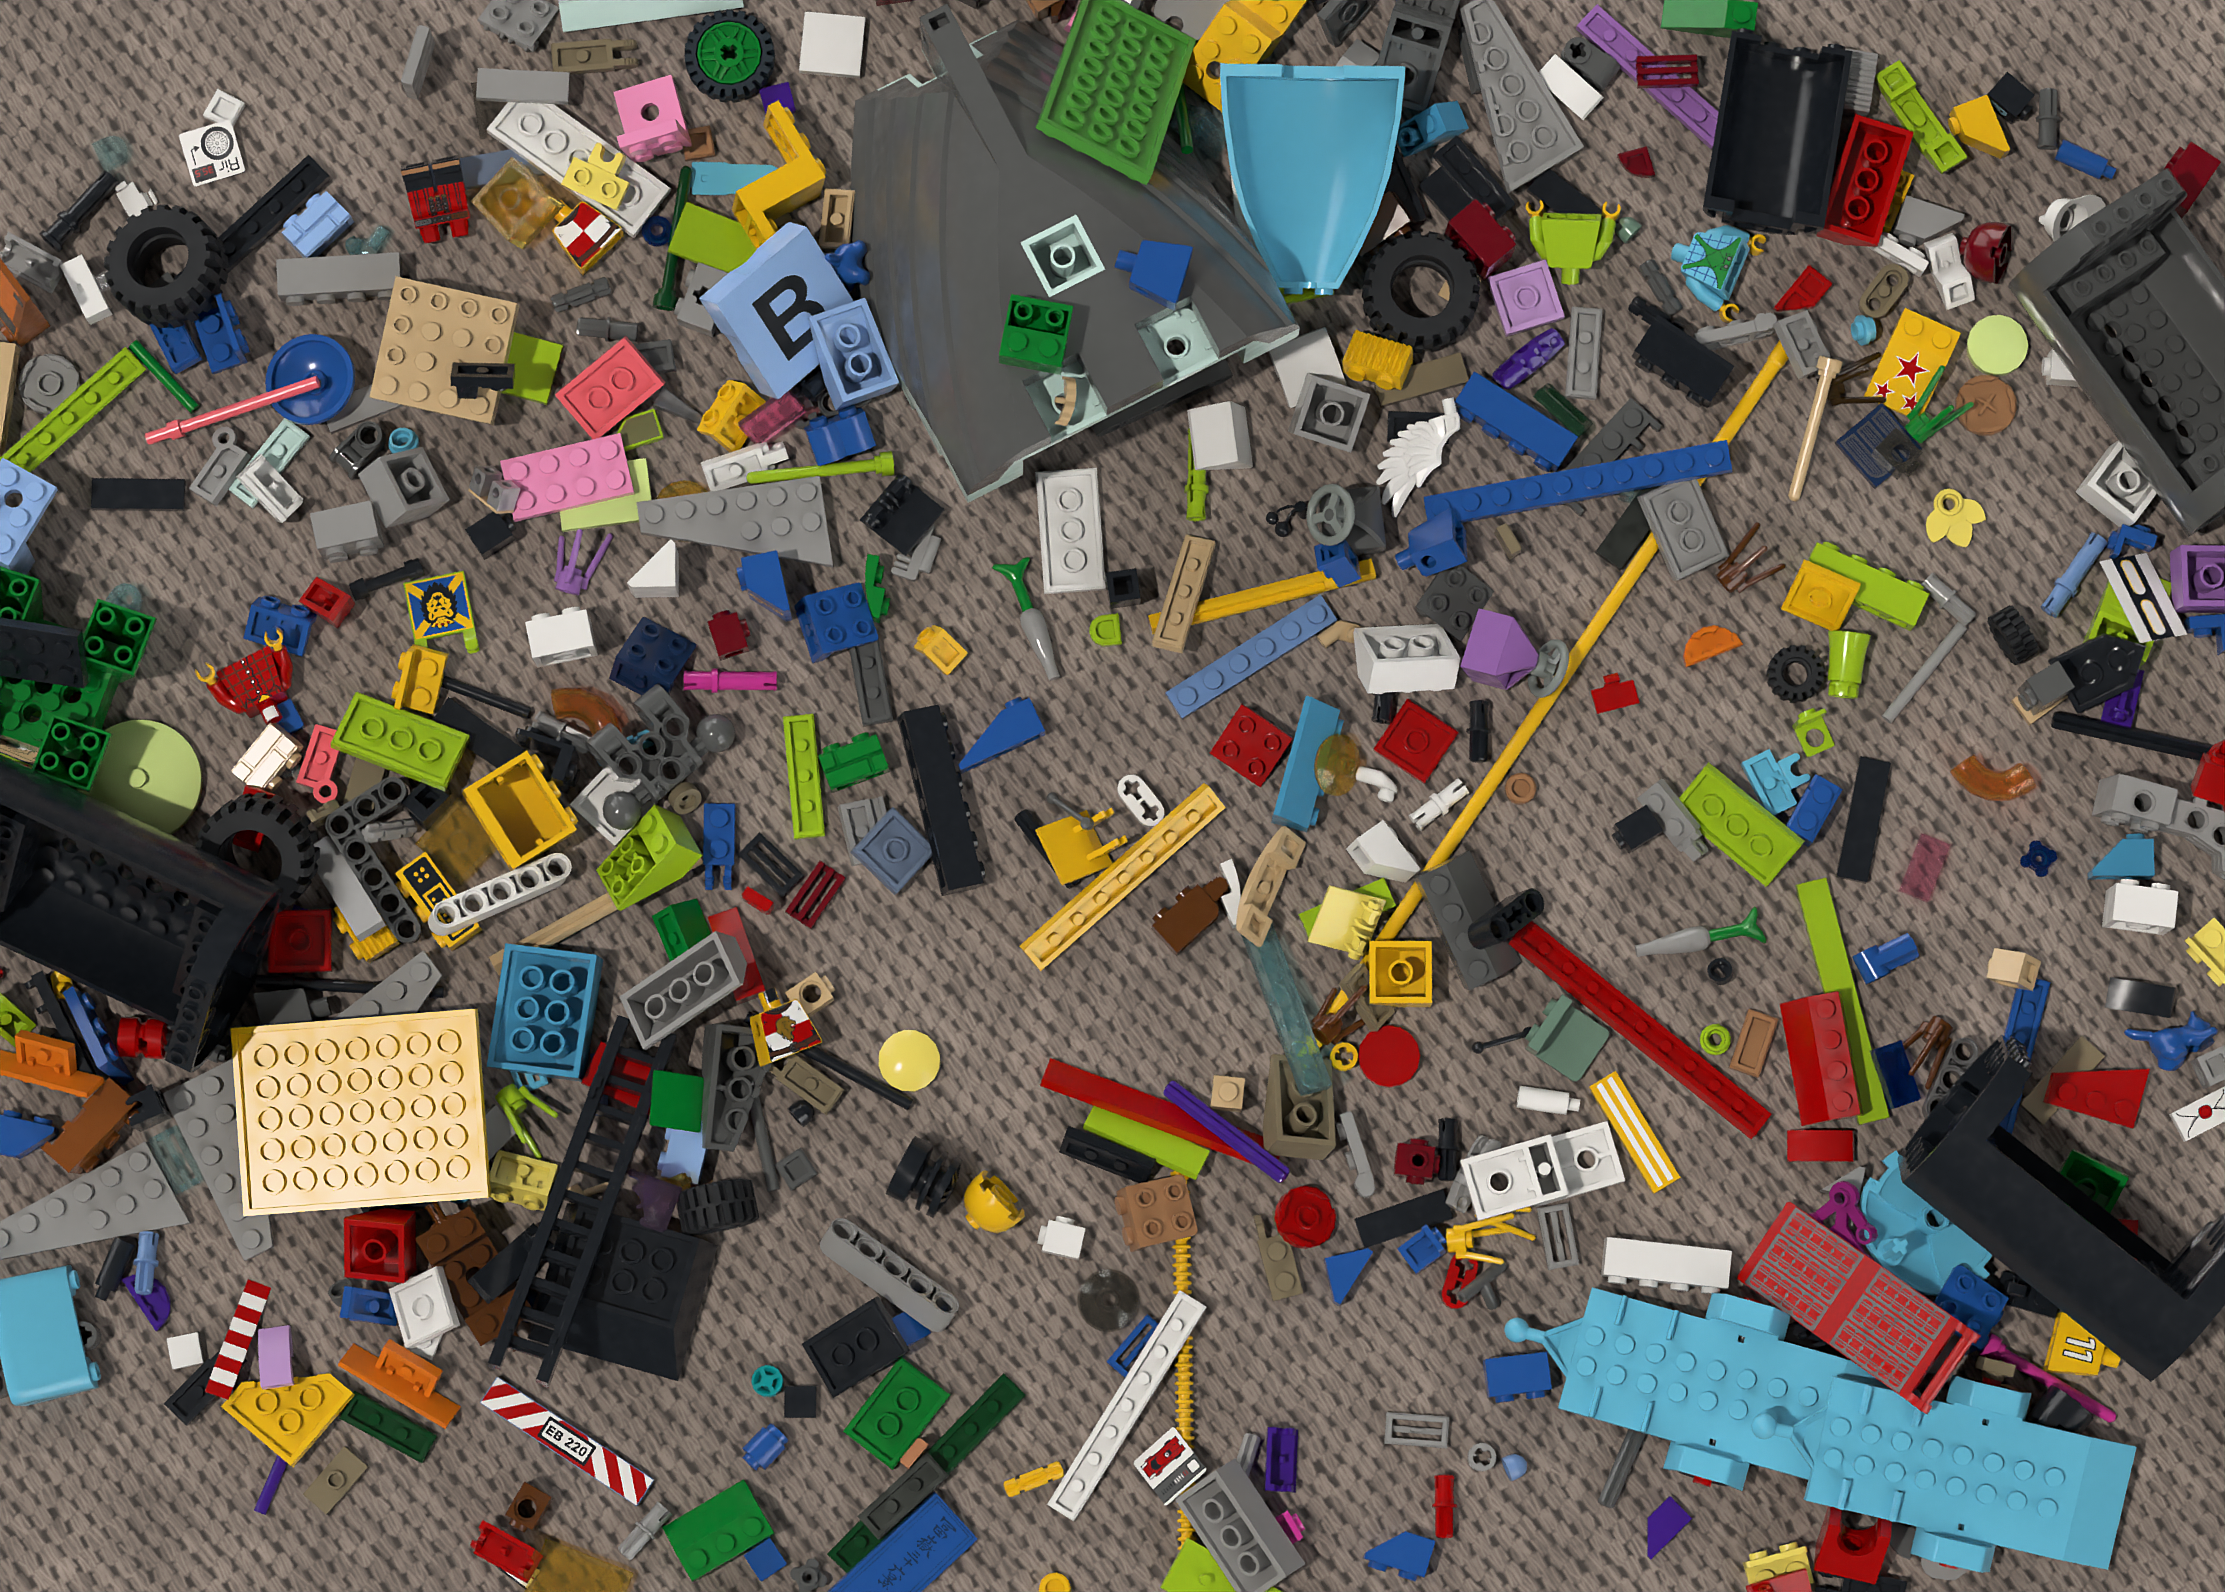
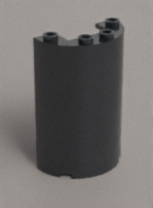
M1740 28L1737 31H1732L1703 211L1711 218H1715L1716 214L1722 216L1721 222L1746 230L1779 235H1795L1797 229H1804L1805 234L1819 232L1825 226L1853 51L1845 50L1846 48L1839 44H1828L1827 47L1822 46L1819 54L1811 53V49L1805 47H1794L1792 50L1781 48L1782 45L1776 42L1760 44L1762 35H1756L1755 31Z

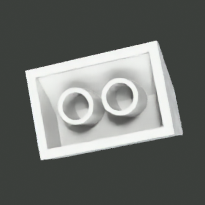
M1438 624L1354 628L1353 635L1358 677L1367 693H1410L1413 691L1455 689L1461 658L1445 630Z

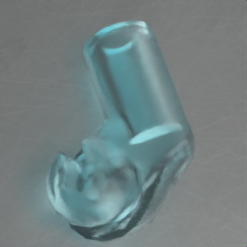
M378 225L369 238L359 239L355 236L348 238L345 242V248L349 255L377 254L389 237L390 232Z

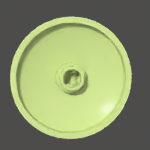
M130 720L106 729L105 731L111 733L112 737L90 792L78 788L77 790L171 835L177 832L191 818L201 797L202 770L194 749L177 731L155 721Z

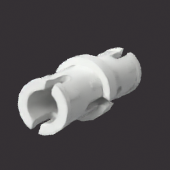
M1456 778L1454 782L1440 793H1433L1429 796L1430 800L1408 815L1413 823L1416 822L1418 830H1423L1425 826L1439 815H1446L1452 805L1469 794L1466 786L1461 785L1462 781L1459 778Z

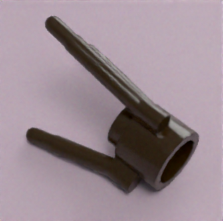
M1876 352L1841 368L1840 374L1837 373L1836 378H1832L1826 401L1830 400L1831 406L1886 402L1885 397H1840V394L1846 393L1843 382L1871 370L1870 366L1857 368L1879 358L1881 353Z

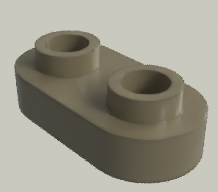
M1889 264L1880 270L1859 299L1858 306L1862 315L1878 320L1887 314L1908 285V274L1902 266ZM1894 277L1897 280V285H1888L1886 279ZM1869 301H1877L1879 308L1872 310L1868 305Z

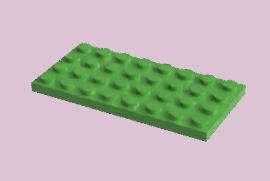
M1081 0L1035 128L1042 131L1048 137L1055 138L1071 146L1074 150L1082 152L1125 174L1128 178L1147 185L1152 177L1196 39L1135 9L1121 0Z

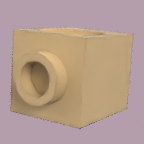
M1994 948L1992 958L1988 962L1986 978L2002 986L2033 991L2041 961L2026 953Z
M815 972L786 991L785 994L789 1001L797 999L808 1017H811L834 1001L831 993L835 991V988L826 975L820 978ZM810 987H816L821 991L820 999L814 1003H809L803 998L805 990Z

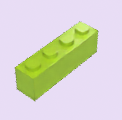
M1817 542L1807 561L1861 583L1852 605L1908 631L1915 627L1930 594L1923 591L1924 587L1921 584L1911 580L1903 582L1895 578L1896 574L1886 568L1879 567L1877 570L1868 566V561L1860 556L1853 554L1850 557L1839 552V547L1829 542H1823V544Z

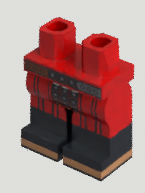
M454 155L432 160L431 164L435 175L437 191L434 188L429 161L401 166V174L405 183L415 229L420 230L424 243L441 240L438 225L444 223L450 224L453 238L468 235L470 210L460 156Z

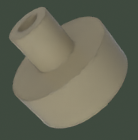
M679 783L671 790L668 801L676 813L688 814L699 806L701 793L693 783Z

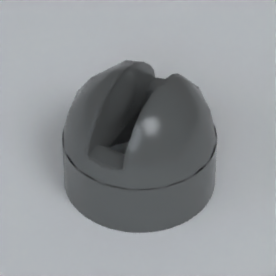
M339 1280L329 1288L328 1294L333 1303L338 1307L342 1305L344 1286L353 1287L349 1280Z

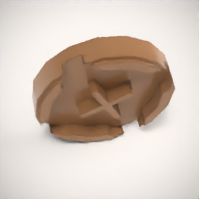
M1979 375L1969 379L1960 388L1955 399V411L1968 402L1972 401L1974 403L1972 408L1958 417L1959 422L1969 432L1979 436H1992L2002 432L2012 422L2016 413V397L2012 388L2007 383L2005 384L2002 380H1999L2000 378L1993 375Z

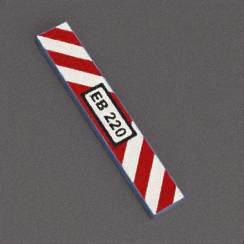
M496 1377L480 1401L482 1405L636 1506L639 1505L655 1481L499 1377Z

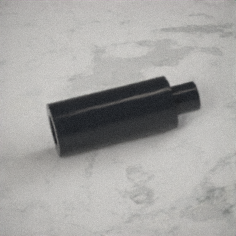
M114 1237L95 1282L96 1285H99L95 1297L107 1301L110 1292L117 1291L135 1245Z

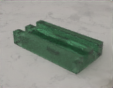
M1550 383L1541 387L1533 396L1578 437L1583 435L1593 425L1587 416Z

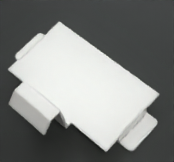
M123 181L115 187L118 192L116 195L129 217L133 214L137 217L141 215L142 209L147 208V206H154L147 193H139L133 182L127 185ZM150 189L148 193L156 205L158 200Z

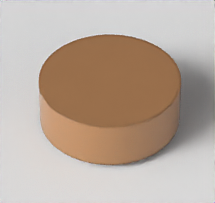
M1525 773L1512 775L1505 784L1506 797L1517 805L1530 802L1536 793L1535 781Z

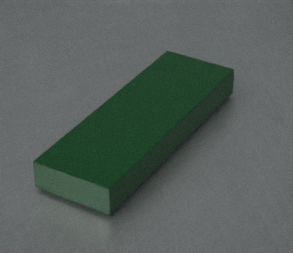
M354 1391L355 1396L346 1405L339 1419L412 1459L423 1463L437 1435Z

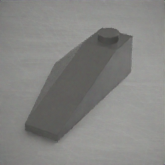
M718 1023L705 1025L702 1049V1077L704 1078L702 1148L734 1152L749 1118L748 1114L752 1104L760 1093L761 1083L772 1063L760 1067L752 1030L749 1027Z

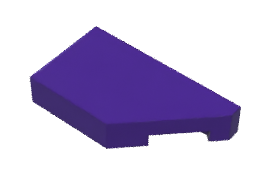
M1671 1496L1647 1517V1557L1650 1560L1692 1519Z

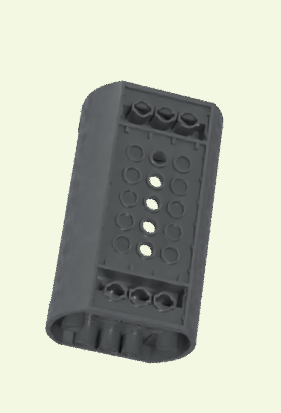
M2167 168L2078 223L2024 267L2012 279L2008 287L2181 528L2190 537L2225 514V278L2175 211L2185 200L2187 193L2170 169ZM2105 326L2114 328L2117 337H2110L2105 331ZM2123 350L2132 353L2135 360L2134 363L2124 358ZM2141 375L2151 379L2152 387H2147L2142 383ZM2159 400H2164L2169 404L2170 412H2165L2160 408ZM2177 425H2182L2187 429L2188 437H2183L2178 433Z

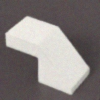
M1950 233L1925 242L1927 261H1929L1928 266L1946 310L1975 300L1971 275L1961 263L1958 242L1954 234Z

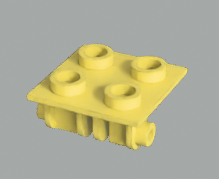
M1329 885L1308 942L1349 952L1348 957L1360 960V957L1366 954L1369 941L1372 939L1386 900Z

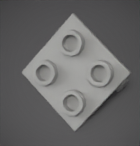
M491 0L477 21L484 26V30L500 35L501 39L508 37V43L511 44L515 41V44L523 48L525 52L529 50L534 52L539 44L538 38L557 14L559 7L546 0Z

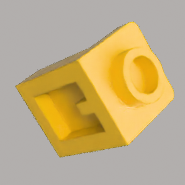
M936 625L925 628L918 635V642L914 645L918 652L924 654L947 676L968 654L943 628Z

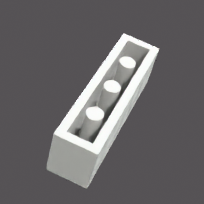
M1607 1237L1604 1239L1601 1276L1608 1277V1283L1626 1285L1627 1279L1639 1280V1286L1658 1288V1283L1670 1284V1290L1689 1291V1286L1701 1287V1293L1712 1295V1293H1720V1290L1728 1289L1732 1251Z

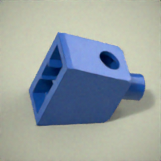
M1143 240L1138 255L1120 250L1115 268L1132 273L1129 281V288L1169 309L1175 310L1192 257L1193 247Z
M1451 507L1412 529L1408 533L1409 548L1395 554L1396 561L1403 571L1416 565L1422 576H1430L1467 562L1466 529Z

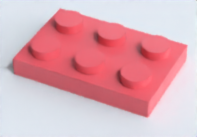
M624 336L556 392L555 396L592 439H596L609 431L666 382L628 337Z

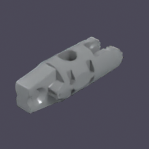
M1478 1135L1466 1158L1501 1149L1502 1143L1498 1140H1491L1486 1136ZM1460 1167L1445 1203L1454 1210L1465 1213L1472 1201L1462 1168Z

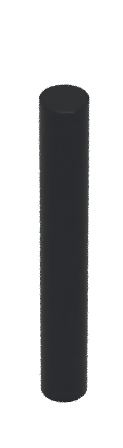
M448 676L443 678L442 688L524 719L529 718L532 708Z

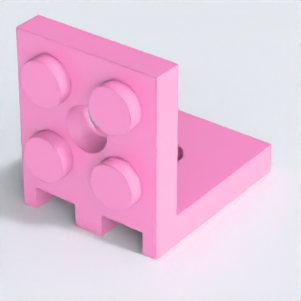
M672 75L613 92L625 133L617 136L620 149L635 163L645 162L654 158V155L660 156L682 150L683 146H692ZM649 106H657L659 109L658 117L652 121L645 120L643 116L645 109Z

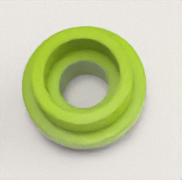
M1712 1024L1703 1029L1699 1041L1706 1053L1720 1055L1729 1048L1731 1036L1724 1026ZM1713 1034L1718 1035L1721 1039L1720 1044L1717 1046L1712 1045L1709 1041L1710 1036Z

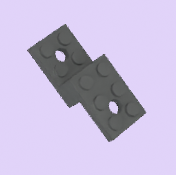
M1460 0L1396 1L1376 66H1405L1413 71V80L1404 82L1402 106L1420 112L1428 108Z

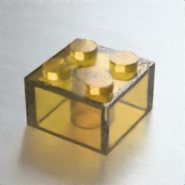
M513 157L506 162L471 200L474 206L507 241L523 250L565 206L527 165Z

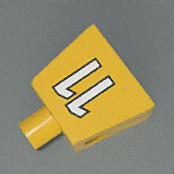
M2064 1312L2056 1314L2043 1367L2044 1371L2096 1376L2099 1373L2100 1365L2113 1368L2118 1367L2120 1357Z

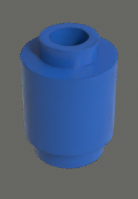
M770 1423L766 1428L762 1427L742 1448L746 1453L742 1458L754 1470H757L759 1467L766 1470L785 1450L784 1445L789 1440Z

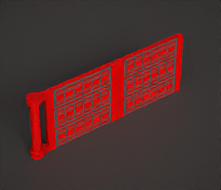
M1791 1202L1786 1203L1737 1276L1739 1281L1781 1311L1791 1315V1318L1927 1415L1933 1407L1931 1403L1971 1344H1976L1981 1337L1973 1329L1956 1319ZM1955 1331H1958L1962 1334L1961 1338L1920 1397L1914 1394V1391Z

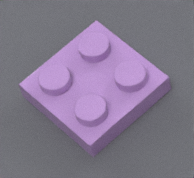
M1546 260L1487 278L1506 337L1564 319L1565 316Z

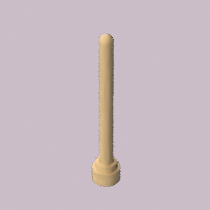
M1819 355L1816 368H1819L1817 374L1820 375L1788 494L1791 501H1798L1800 499L1832 378H1836L1837 373L1840 374L1843 361Z

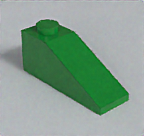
M1664 0L1660 29L1731 38L1732 31H1737L1740 28L1755 31L1758 3L1743 0Z

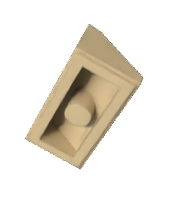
M825 188L819 236V247L823 253L835 252L840 245L850 243L855 190Z

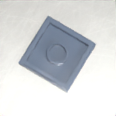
M894 807L890 808L850 851L894 895L905 886L932 856L929 841Z

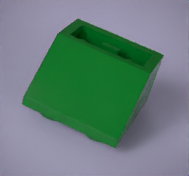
M1011 294L999 350V363L1061 375L1073 306Z

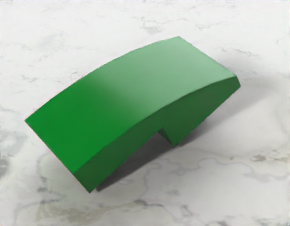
M867 554L865 569L867 600L873 621L880 623L881 616L888 615L891 598L886 597L885 588L875 586L876 583H882L885 566L880 565V556Z

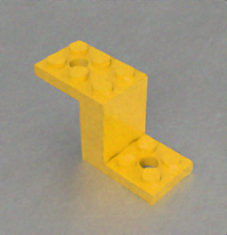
M779 100L768 105L763 126L786 164L737 190L732 206V212L742 225L756 250L778 231L774 222L775 219L787 212L794 211L821 195L826 178V169L819 158L814 159L809 151L811 146L807 137L802 132L798 133L793 125L795 119L788 107L783 108Z

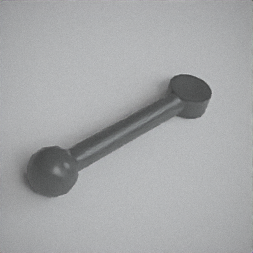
M1051 792L1047 795L1046 799L1049 804H1056L1080 822L1083 829L1091 830L1093 828L1094 821L1091 818L1078 814L1059 800L1056 793Z

